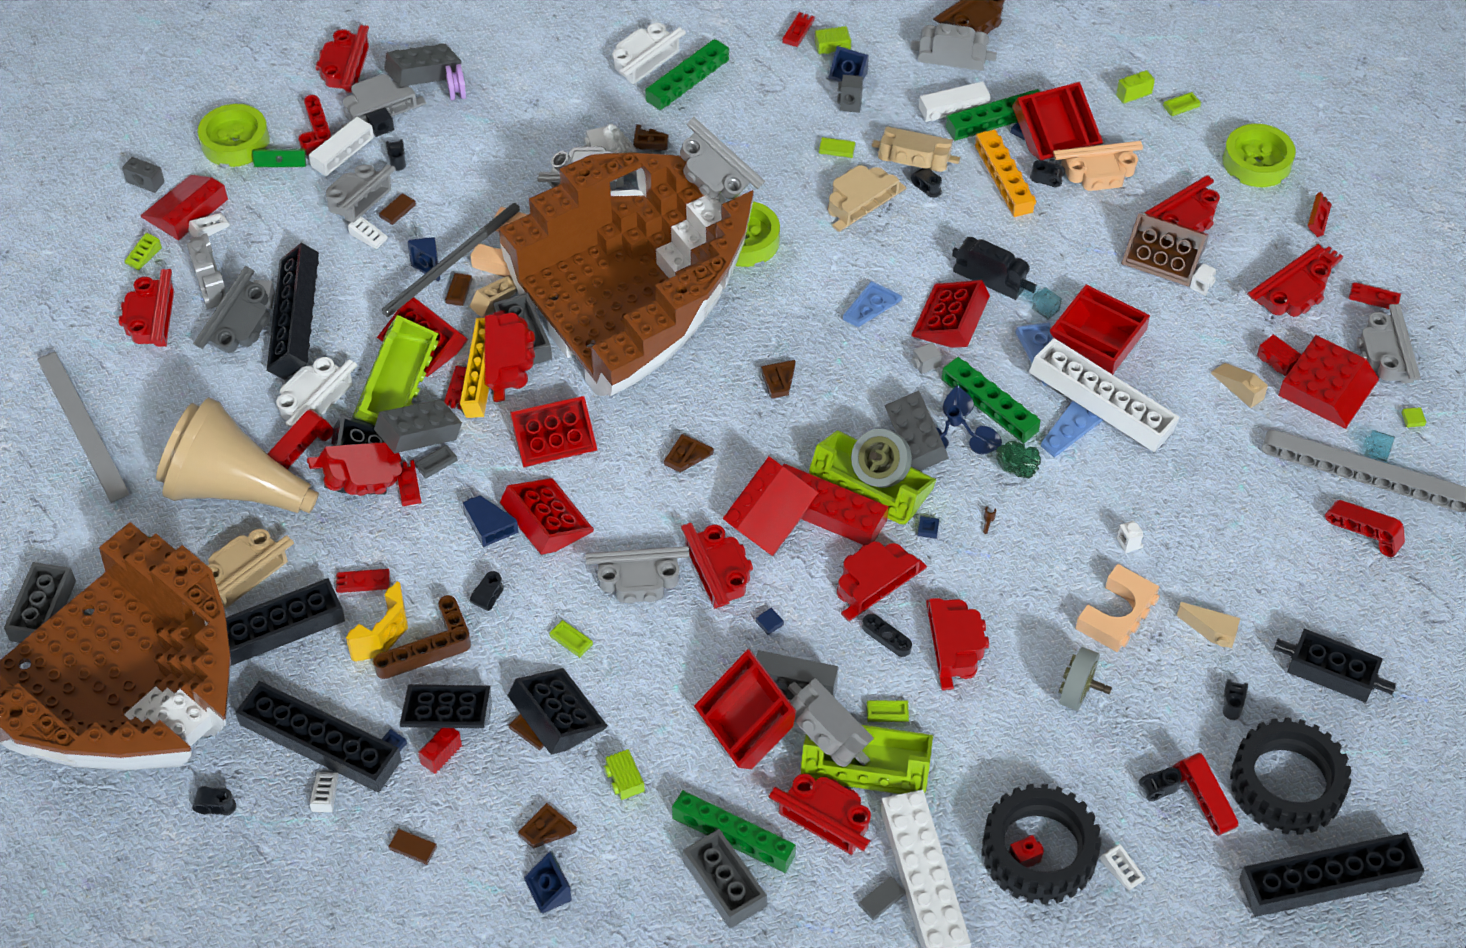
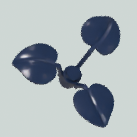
M959 385L951 390L943 403V412L948 418L945 422L944 432L942 433L936 427L945 449L949 445L948 439L944 437L947 435L949 425L957 427L961 424L964 425L972 436L969 446L973 452L988 454L999 449L1002 446V440L994 429L988 426H980L973 433L965 419H963V416L970 414L973 410L974 402L971 396L963 391Z

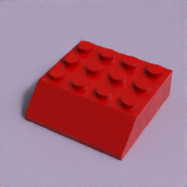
M1080 82L1019 97L1012 106L1029 152L1038 160L1053 158V151L1103 144Z
M1086 284L1052 326L1050 334L1056 340L1113 375L1146 332L1150 315Z
M1315 335L1283 380L1278 396L1346 429L1378 383L1379 378L1366 358Z
M747 649L694 705L737 767L750 770L793 728L796 709L750 649Z

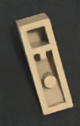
M506 276L476 290L469 307L481 317L493 313V303L509 299L518 291L513 279Z
M1227 363L1222 364L1211 372L1215 378L1250 408L1264 400L1268 385L1256 374Z
M1180 602L1177 617L1210 642L1221 647L1232 648L1240 618Z

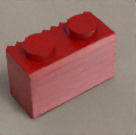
M1274 334L1260 344L1257 353L1261 361L1268 363L1269 366L1271 365L1276 372L1283 374V376L1290 372L1302 355Z
M441 728L418 751L421 765L434 774L440 771V768L446 765L445 762H448V759H451V756L457 753L459 747H462L460 732L455 728Z

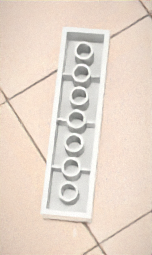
M1055 338L1034 357L1029 373L1153 452L1173 433L1180 418L1179 416Z
M920 790L882 798L881 814L903 888L906 891V898L921 948H970L969 935L924 791Z

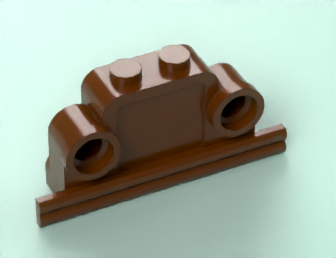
M959 0L934 17L933 20L939 24L970 27L975 32L988 34L1001 25V14L1005 0Z

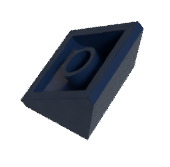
M837 46L828 79L842 81L843 75L861 76L864 80L868 73L869 55Z
M435 237L411 239L407 242L411 266L425 274L439 263ZM440 276L435 280L439 282L441 280Z
M549 851L524 877L540 913L548 912L572 901L569 883L553 851Z

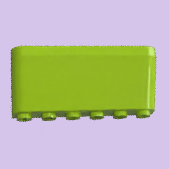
M397 315L385 334L352 418L376 425L379 412L414 405L411 402L413 397L416 398L420 388L417 386L426 375V372H424L425 366L428 367L432 360L430 353L437 347L438 341L436 338L438 333Z
M837 430L817 444L809 474L889 506L888 519L898 524H906L911 520L935 486L936 479L913 467H910L906 477L894 486L886 488L871 486L863 482L856 475L852 466L851 455L857 439Z
M862 725L874 738L862 750L870 761L862 766L854 757L846 767L836 764L830 755L824 753L807 734L805 735L801 774L811 775L815 781L820 777H827L838 781L841 786L896 794L923 790L924 793L926 792L933 735Z

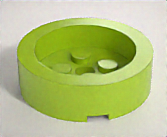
M228 104L217 107L207 113L198 125V137L202 152L209 161L217 165L221 163L229 164V167H238L252 163L253 149H266L270 143L264 115L258 109L249 105Z
M1247 124L1236 128L1228 136L1223 154V165L1231 177L1234 175L1245 185L1271 187L1280 184L1281 180L1289 176L1295 159L1296 148L1292 139L1276 127L1266 124Z
M753 201L746 232L747 239L744 241L735 266L752 267L755 266V263L766 262L775 255L779 248V219L775 212L764 204Z

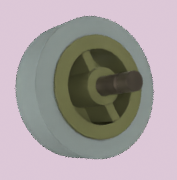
M873 429L864 433L856 441L852 450L851 461L854 472L863 482L871 486L886 488L898 484L906 477L911 467L912 455L908 443L902 436L886 429Z
M1081 647L1077 655L1073 654L1069 663L1071 668L1066 667L1063 679L1066 681L1062 682L1058 692L1061 694L1060 705L1078 711L1090 687L1110 695L1111 686L1093 680L1100 653Z

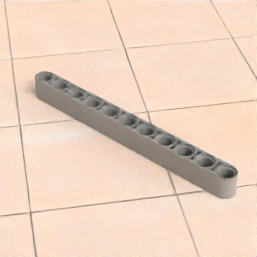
M56 352L37 358L109 501L112 503L129 496V492Z
M1269 430L1265 435L1262 451L1267 455L1454 511L1466 512L1465 486L1276 430Z

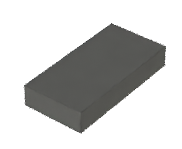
M445 445L415 462V467L426 479L458 461L448 445Z
M890 876L859 901V906L872 920H875L902 898L906 891Z

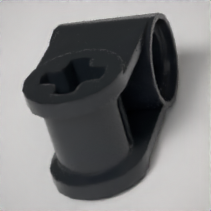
M403 139L390 143L386 141L390 166H394L396 168L395 171L403 170L406 167Z
M1036 160L1033 163L1030 178L1035 183L1059 187L1062 184L1065 168L1059 164Z
M922 168L911 175L913 185L929 197L936 198L941 195L940 184L942 183V178L930 168Z
M496 571L488 572L472 592L470 603L490 611L504 590L501 575Z
M1227 679L1223 704V714L1227 719L1236 720L1241 716L1247 695L1248 683L1240 684Z
M1169 767L1143 776L1138 783L1144 788L1147 800L1149 802L1156 801L1161 797L1178 791L1181 782V772L1176 768ZM1167 779H1172L1175 782H1169Z
M201 786L197 789L192 809L199 814L226 816L232 814L236 810L237 805L235 800L232 799L233 796L230 790Z

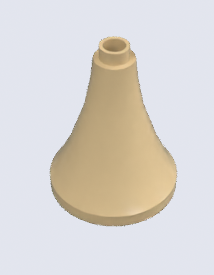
M210 397L201 406L191 403L186 408L167 442L156 473V480L164 483L163 496L173 501L207 498L252 501L299 513L302 510L310 514L319 496V492L311 489L312 484L287 470L263 451L242 431L226 412L221 402Z

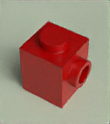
M1031 835L1010 844L1009 853L1017 862L1029 868L1041 863L1044 848L1041 842L1036 841L1035 837Z

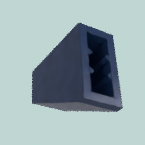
M481 495L462 502L464 514L482 547L519 533L517 520Z

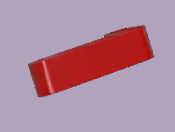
M309 95L304 99L312 131L301 134L298 140L300 149H305L306 156H309L313 150L331 138L320 99L316 95Z
M310 409L300 417L267 454L288 470L317 437L321 441L330 439L333 434V427L317 412Z
M1336 500L1325 514L1326 520L1332 525L1378 540L1381 553L1387 557H1394L1405 543L1404 526L1400 520L1343 500Z
M1197 752L1173 765V768L1181 772L1180 783L1187 781L1211 829L1217 836L1238 827L1237 817L1202 753Z

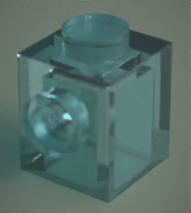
M1044 287L1040 292L1037 291L1033 295L1032 309L1047 320L1060 311L1062 298L1048 288Z
M1372 430L1370 437L1366 436L1363 447L1366 448L1364 455L1387 462L1395 436Z

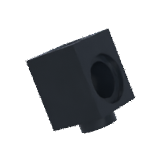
M386 107L367 114V123L372 125L375 137L394 131L393 118Z

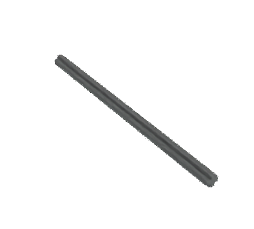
M516 203L508 206L384 306L382 314L390 317L518 213L520 206Z

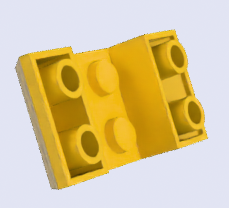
M397 581L386 590L384 596L388 610L384 618L374 625L372 631L358 624L348 632L346 641L351 660L354 662L372 659L377 654L388 651L408 629L400 582Z

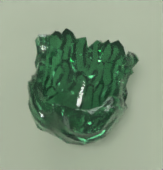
M1009 441L1005 445L999 446L996 450V459L1003 471L1009 474L1013 473L1017 477L1030 479L1036 473L1035 470L1039 469L1038 465L1041 464L1040 452L1036 447L1025 449V444L1017 441Z

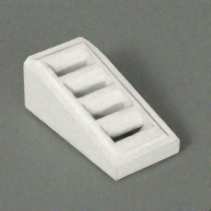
M221 213L189 221V233L193 238L206 233L210 236L229 227L230 223Z
M363 217L348 225L351 236L375 249L379 248L388 239L387 235Z
M317 772L310 800L312 812H333L338 773ZM321 779H332V781H321ZM320 785H331L330 788L320 787ZM319 792H329V794H319ZM318 798H328L327 800H318Z
M1120 843L1099 858L1128 891L1146 879ZM1116 855L1118 859L1114 861L1112 857ZM1122 861L1124 865L1119 868L1117 864ZM1128 868L1130 872L1124 875L1122 871ZM1134 875L1136 878L1129 882L1128 878Z

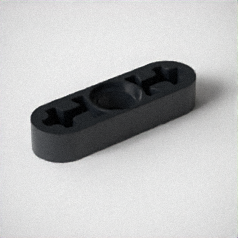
M875 614L864 616L862 629L865 633L897 656L906 657L911 653L912 641L907 636ZM884 632H890L893 636L889 639L883 638L881 634Z

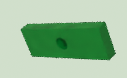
M253 149L252 151L254 167H306L307 165L305 149Z

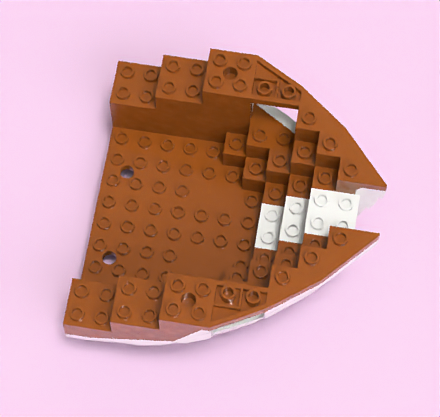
M648 153L591 154L560 168V185L529 198V215L498 228L502 254L519 295L528 293L534 308H538L547 319L548 332L553 341L567 358L575 355L583 365L587 385L596 395L612 396L640 381L664 364L687 342L715 307L723 289L725 290L745 241L753 205V190L728 202L722 193L716 198L706 196L700 192L694 183L686 179L683 169L687 162L679 155ZM636 170L639 190H610L611 181Z
M129 522L99 547L105 573L0 660V744L4 745L7 749L23 755L72 767L116 770L181 767L192 756L191 746L202 736L207 737L210 734L214 737L226 726L231 658L225 610L212 569L183 545L175 550L158 534L155 533L149 538ZM87 609L94 610V613L91 615L83 614ZM24 662L31 663L27 669H21L20 665Z

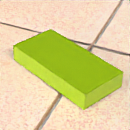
M1193 92L1163 102V107L1171 117L1198 108L1201 105V101Z
M822 137L819 154L853 158L856 142Z
M564 620L549 632V636L579 658L593 645L592 640Z
M867 700V722H909L908 700Z

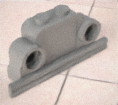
M949 24L926 25L922 28L921 40L911 41V50L919 51L918 62L984 71L985 61H996L997 52L987 51L989 37L986 33L975 32L973 28Z
M385 74L354 84L351 87L352 95L347 96L343 100L345 117L350 121L359 117L365 122H368L367 114L385 107L391 116H395L426 104L423 96L416 98L415 92L411 87H399L394 80L392 81Z
M695 117L686 124L694 133L684 140L680 150L681 158L687 162L683 172L686 179L694 183L702 194L716 198L722 193L725 198L734 199L750 183L757 189L763 185L765 180Z
M602 146L574 147L570 150L569 155L565 151H560L552 157L551 164L553 167L551 172H539L537 181L548 182L553 188L561 184L560 168L591 154H612V152L606 151ZM617 179L610 182L611 191H615Z
M363 164L355 168V173H345L326 190L328 210L331 213L345 216L347 221L355 222L391 191L390 174L396 168L386 165L378 172L374 170L373 166Z
M206 233L202 234V236L191 238L190 242L187 243V247L206 308L211 309L218 307L226 293L220 271L217 269L212 254V247Z
M1390 304L1389 310L1391 315H1386L1382 312H1374L1370 315L1367 327L1363 329L1361 337L1357 338V348H1360V356L1367 359L1381 379L1413 383L1414 380H1420L1421 377L1400 304Z
M689 547L586 553V565L598 564L600 588L607 593L616 591V598L619 602H653L663 598L664 588L671 589L677 586L680 573L677 558H689Z
M816 678L803 689L795 681L787 687L795 695L789 702L796 709L795 720L798 726L824 753L830 755L836 764L846 767L854 757L862 766L870 761L862 750L874 738Z

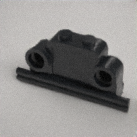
M967 237L959 249L953 248L952 256L956 258L953 272L972 281L983 280L986 287L1014 300H1017L1024 289L1032 293L1036 291L1037 284L1026 280V275L1030 271L1029 264L1021 258H1015L1012 252L983 239L977 240L974 237Z

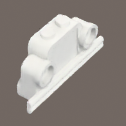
M652 23L648 26L647 30H636L620 41L616 46V50L613 51L615 70L624 77H627V81L634 85L679 52V38L685 35L686 31L678 27L669 33L661 23Z
M321 357L314 362L313 367L304 366L297 371L287 383L283 384L280 390L281 396L278 397L276 402L281 417L286 420L285 424L292 427L310 409L322 417L353 385L350 373L357 367V364L348 359L341 367H338L332 359Z

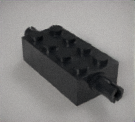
M1305 628L1298 644L1294 645L1278 638L1273 649L1291 656L1292 660L1287 673L1365 703L1374 688L1393 695L1397 684L1379 677L1378 672L1383 658Z

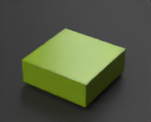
M1421 407L1402 410L1401 414L1407 428L1425 426L1426 419Z

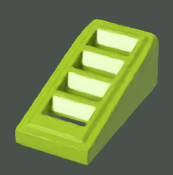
M146 233L126 258L125 264L140 270L162 249L160 240Z

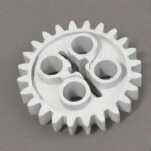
M609 124L603 128L604 139L607 141L606 144L612 153H636L634 145L616 125ZM636 170L630 174L636 175Z

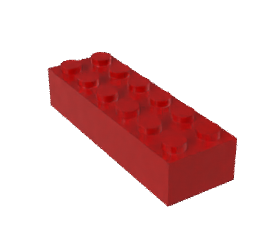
M785 463L783 464V467L820 493L803 515L802 520L862 545H868L876 540L887 521L889 506Z

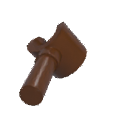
M988 507L985 508L984 534H988L990 523L995 520L996 508L993 513L987 511Z

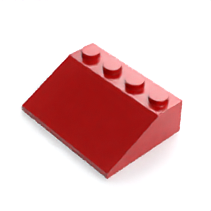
M189 175L142 213L141 218L179 241L189 232V221L209 216L228 200L225 185L212 177Z
M983 280L935 284L911 334L912 337L950 348L968 347L990 297Z
M415 297L396 311L377 336L383 342L389 326L397 315L438 333L436 338L438 341L437 347L430 353L432 360L429 366H425L424 372H426L425 377L431 375L457 355L468 341V338Z
M585 396L510 412V420L523 468L598 451Z
M768 456L722 519L771 556H774L820 493Z
M553 478L507 485L500 500V504L509 515L517 520L519 528L541 555L557 552L594 531V528Z

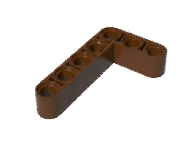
M443 596L438 602L441 618L447 631L377 654L374 657L373 663L376 675L379 678L388 679L464 653L470 649L469 630L458 603L453 596Z

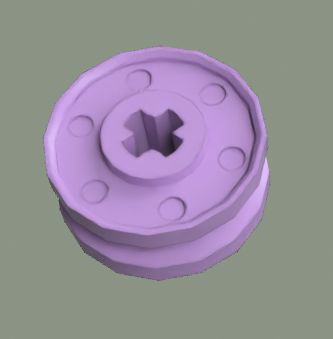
M456 64V72H452L450 65L446 66V78L451 101L455 100L456 92H459L461 99H466L461 64Z

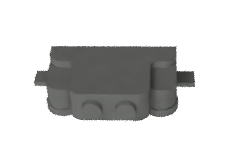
M244 266L193 344L204 349L208 343L226 353H232L239 345L250 347L259 339L260 332L270 321V313L265 307L269 298L261 284L249 281L255 272L253 269Z

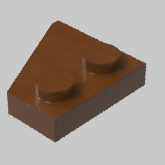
M636 124L633 141L635 149L668 150V134L657 132L651 128L647 131L642 129L641 125Z
M795 360L761 366V374L771 399L789 395L795 370Z
M681 434L665 458L664 465L681 473L713 455L714 448Z
M546 803L518 831V836L532 848H537L576 833L577 827Z

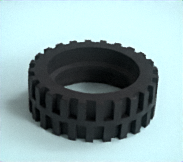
M1275 718L1270 720L1269 725H1266L1264 722L1258 724L1256 731L1251 729L1247 733L1246 738H1243L1240 742L1230 773V779H1233L1231 784L1232 792H1237L1235 798L1237 803L1244 804L1243 812L1247 816L1250 813L1254 815V822L1260 825L1261 822L1269 825L1267 829L1271 831L1278 828L1282 829V834L1287 835L1290 831H1296L1297 835H1303L1305 829H1309L1311 833L1315 832L1320 824L1322 827L1327 826L1331 818L1334 819L1342 807L1351 785V779L1349 778L1352 772L1351 766H1346L1349 758L1346 753L1341 754V744L1339 742L1334 743L1329 732L1323 734L1319 731L1320 726L1316 724L1313 727L1305 725L1306 721L1302 719L1297 723L1292 722V718H1285L1283 722H1278V719ZM1286 750L1301 754L1311 760L1322 772L1326 781L1325 791L1320 798L1308 802H1292L1279 798L1269 792L1259 781L1255 773L1257 759L1267 752Z
M1027 784L1025 790H1021L1020 787L1014 788L1011 796L1005 793L1001 796L1000 804L995 802L992 806V811L988 814L982 840V856H985L984 865L986 869H992L990 877L993 881L998 879L1001 882L1000 888L1003 891L1007 889L1013 891L1012 897L1019 899L1020 895L1027 898V902L1032 904L1034 899L1041 900V904H1048L1050 899H1055L1056 903L1063 902L1065 895H1068L1069 898L1074 897L1077 889L1083 890L1087 885L1088 879L1091 880L1100 854L1102 838L1099 837L1100 826L1099 824L1094 825L1096 816L1093 811L1088 813L1086 811L1087 804L1084 801L1077 802L1074 793L1070 792L1067 795L1062 792L1063 788L1058 786L1056 790L1049 789L1048 784H1042L1041 788H1034V784ZM1041 816L1053 819L1064 825L1075 837L1078 844L1076 858L1072 864L1057 871L1043 872L1027 868L1017 862L1005 847V834L1008 827L1013 822L1025 817Z

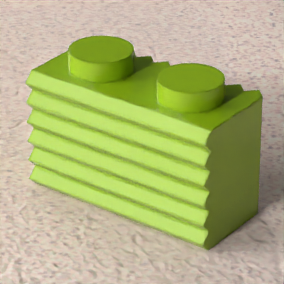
M847 26L815 30L814 41L818 54L835 52L837 46L851 50V37Z
M1148 70L1119 79L1116 96L1124 104L1150 95L1154 89L1155 79Z
M629 749L605 758L606 765L603 768L607 778L611 777L613 781L611 787L615 795L619 794L620 799L624 800L645 792L644 781Z

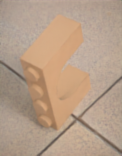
M500 207V209H499L498 212L496 213L495 217H496L498 214H500L503 210H505L506 208ZM518 212L507 222H505L502 226L507 225L515 220H518L528 214ZM478 244L470 255L473 268L512 278L504 261L502 249Z
M1117 564L1108 576L1105 588L1127 600L1133 611L1126 616L1113 617L1088 604L1078 617L1075 629L1118 652L1122 646L1126 647L1130 640V634L1132 632L1136 633L1140 626V620L1146 619L1150 612V606H1155L1158 602L1160 586Z

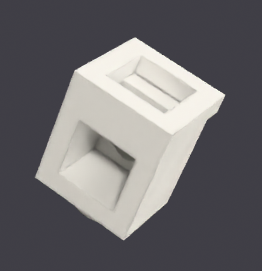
M1203 263L1193 275L1190 288L1206 296L1209 287H1212L1216 280V277H1214L1216 269Z
M1134 520L1121 524L1117 540L1124 552L1128 553L1143 548L1141 542L1143 532Z

